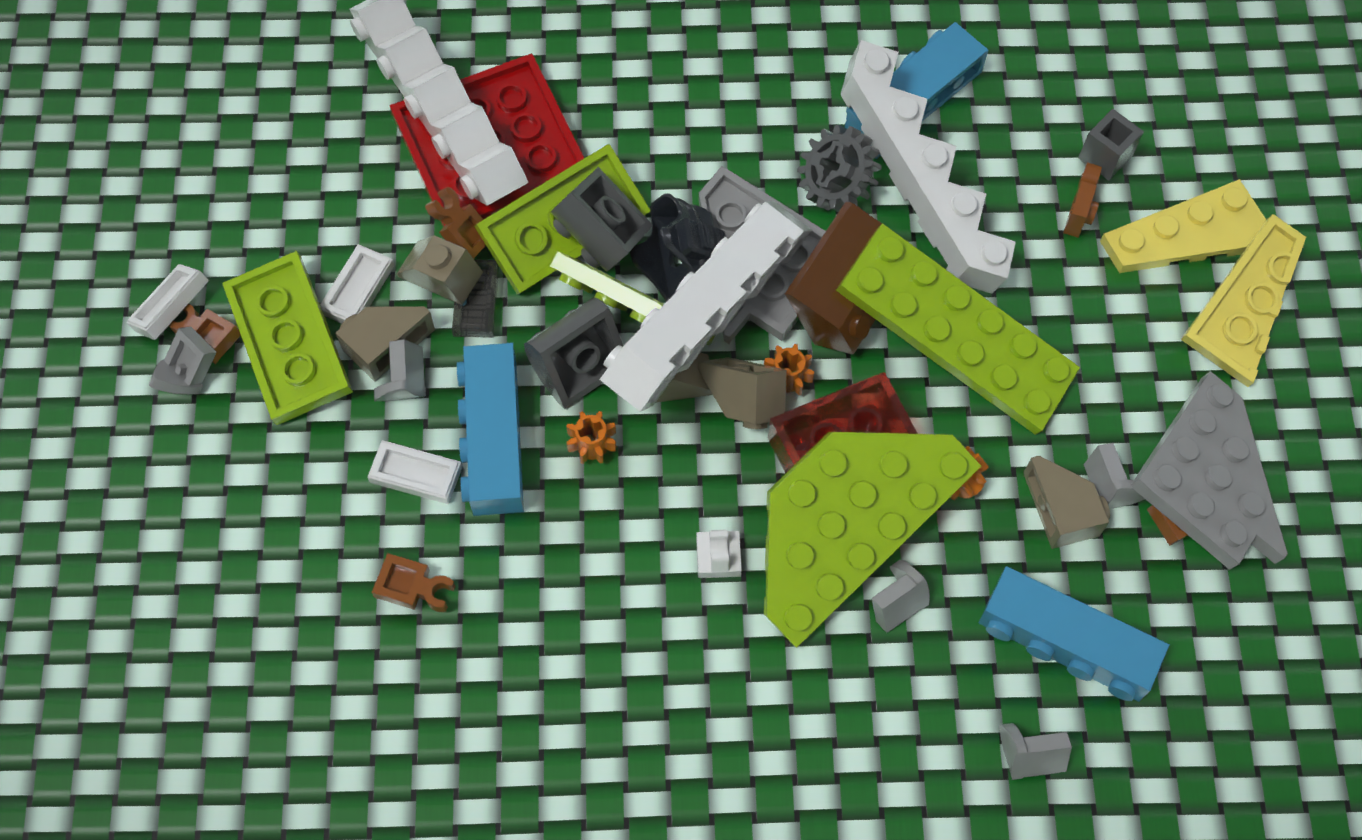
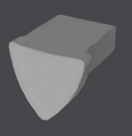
M192 327L178 328L165 359L157 364L151 376L149 386L173 394H199L203 387L202 382L216 355V351Z
M407 340L390 341L391 382L374 389V401H395L425 397L423 347Z
M1114 443L1098 445L1084 463V467L1090 482L1095 484L1098 495L1106 499L1109 509L1145 500L1131 486L1134 480L1127 479Z
M899 560L890 566L897 581L872 597L876 622L886 633L929 605L930 595L927 581L914 567L904 560Z
M1013 723L999 725L1003 751L1012 780L1066 772L1072 749L1067 732L1023 738L1019 729Z

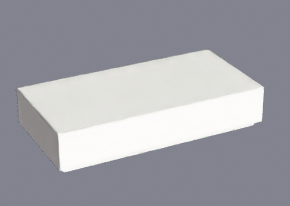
M358 244L320 304L323 315L342 324L349 316L358 314L364 308L370 307L395 266L393 259Z
M181 264L177 265L131 315L126 323L135 332L156 340L209 280L201 271Z
M382 440L367 478L370 483L449 505L462 470V464L460 461Z

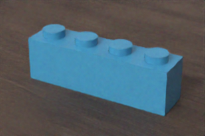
M954 22L945 31L938 30L928 40L926 46L919 52L913 51L904 58L900 67L893 72L890 87L927 98L923 121L982 73L988 49L959 24ZM847 107L845 128L848 129L849 126H852L863 133L861 130L862 123L853 108Z
M513 343L463 346L464 362H457L458 386H465V399L458 400L459 423L466 424L467 437L459 438L461 463H468V476L461 477L462 502L470 503L473 516L524 512L517 362Z
M1007 566L1001 574L978 622L985 626L986 631L993 637L1003 641H1010L1011 639L1026 646L1027 652L1032 656L1044 661L1052 659L1066 666L1067 671L1071 675L1085 681L1093 679L1107 686L1108 691L1112 695L1126 701L1134 699L1139 702L1150 692L1169 648V644Z

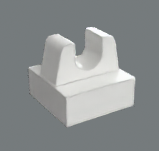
M710 530V532H697L698 578L741 577L739 531Z

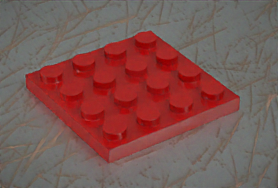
M532 53L460 79L471 103L483 107L499 142L512 147L529 182L488 206L475 198L470 199L461 185V177L447 157L444 159L440 157L432 143V136L419 117L413 118L404 100L389 105L392 116L431 202L437 200L444 208V201L437 193L444 188L450 187L458 195L460 207L471 204L483 220L584 159ZM440 220L442 226L444 227V226H445L444 222H443L442 220Z

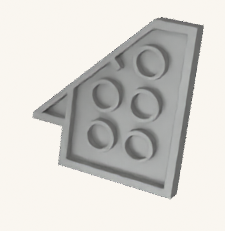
M721 166L699 192V206L712 213L714 227L724 230L728 239L744 224V220L752 208L758 203L762 205L765 201H775L812 230L791 260L777 267L758 295L744 302L722 332L724 342L730 344L747 321L750 320L782 341L799 320L785 296V292L826 231Z
M1210 371L1200 379L1131 486L1229 570L1240 564L1251 544L1276 564L1283 560L1288 553L1243 398Z

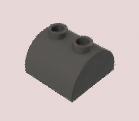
M599 167L550 212L556 218L553 221V225L557 232L565 238L573 236L583 247L581 250L583 259L594 268L601 266L606 272L626 256L653 226Z
M592 298L577 309L569 311L565 317L544 331L536 333L524 344V349L543 385L565 409L603 383L600 378L607 370L603 365L604 361L616 346L620 345L623 347V343L609 307L598 298Z

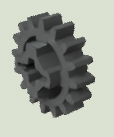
M835 125L833 133L822 129V139L818 142L811 138L809 140V144L812 147L811 152H802L800 155L807 161L805 166L797 168V172L806 176L799 183V186L808 191L806 195L808 200L827 211L833 209L839 212L845 202H852L858 206L857 197L861 196L868 200L870 195L866 188L868 185L877 186L878 181L872 177V174L882 168V165L873 161L880 152L871 146L873 140L869 136L852 126L846 129L840 125Z

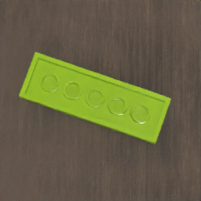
M883 223L876 229L836 289L841 295L1035 435L1043 431L1080 369L1070 359Z

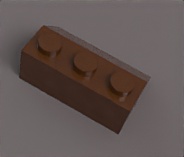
M852 202L844 203L785 292V296L814 345L849 354L855 353L862 340L867 337L876 319L841 295L836 289L876 229L882 224Z

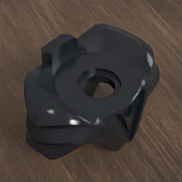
M670 193L661 195L651 203L650 215L651 224L653 225L651 235L643 243L635 245L630 251L633 264L654 284L666 302L676 293V289L689 272L695 274L711 257V253L716 245L726 237L724 230L714 227L711 212L703 207L688 204L680 198H675ZM674 255L682 262L678 267L674 265Z

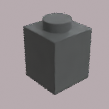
M1112 108L1088 133L1078 158L1084 163L1088 162L1101 166L1100 175L1110 180L1132 158L1144 131Z

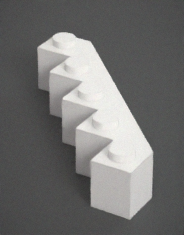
M366 0L349 9L354 19L350 20V25L355 35L361 42L366 41L377 57V64L387 80L392 79L404 96V102L414 119L419 117L432 136V143L442 159L447 157L461 177V185L470 199L475 198L488 206L529 183L512 147L499 142L483 107L471 103L455 68L443 64L427 29L415 25L404 0Z
M861 40L849 61L840 94L848 108H853L862 123L861 130L873 140L871 146L879 150L891 171L889 176L903 199L905 201L909 200L919 217L917 222L933 248H938L948 264L947 271L969 287L992 294L1008 278L1016 242L978 230L986 193L948 182L957 146L919 134L927 98L890 87L899 52Z
M765 201L762 205L760 203L756 204L745 218L744 224L729 239L724 237L716 245L711 253V257L695 274L689 272L678 285L676 293L660 309L654 308L646 316L640 326L641 329L623 347L618 345L611 351L604 361L603 365L607 370L600 380L639 412L652 407L676 373L690 367L712 335L722 333L744 302L758 295L777 267L791 260L812 230L775 201Z

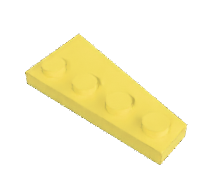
M1239 179L1104 233L1100 242L1118 272L1125 273L1169 266L1170 262L1189 259V262H1197L1213 255L1227 254L1228 257L1242 255L1265 223L1266 218Z
M1272 214L1265 221L1181 340L1245 386H1251L1257 376L1259 361L1262 354L1266 351L1270 339L1268 336L1275 318L1279 315L1283 303L1281 301L1287 284L1290 283L1306 236Z

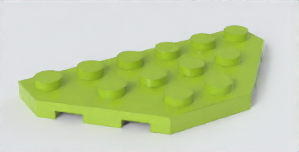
M828 432L767 491L768 533L765 549L766 597H764V615L797 648L940 508L981 465L953 435Z

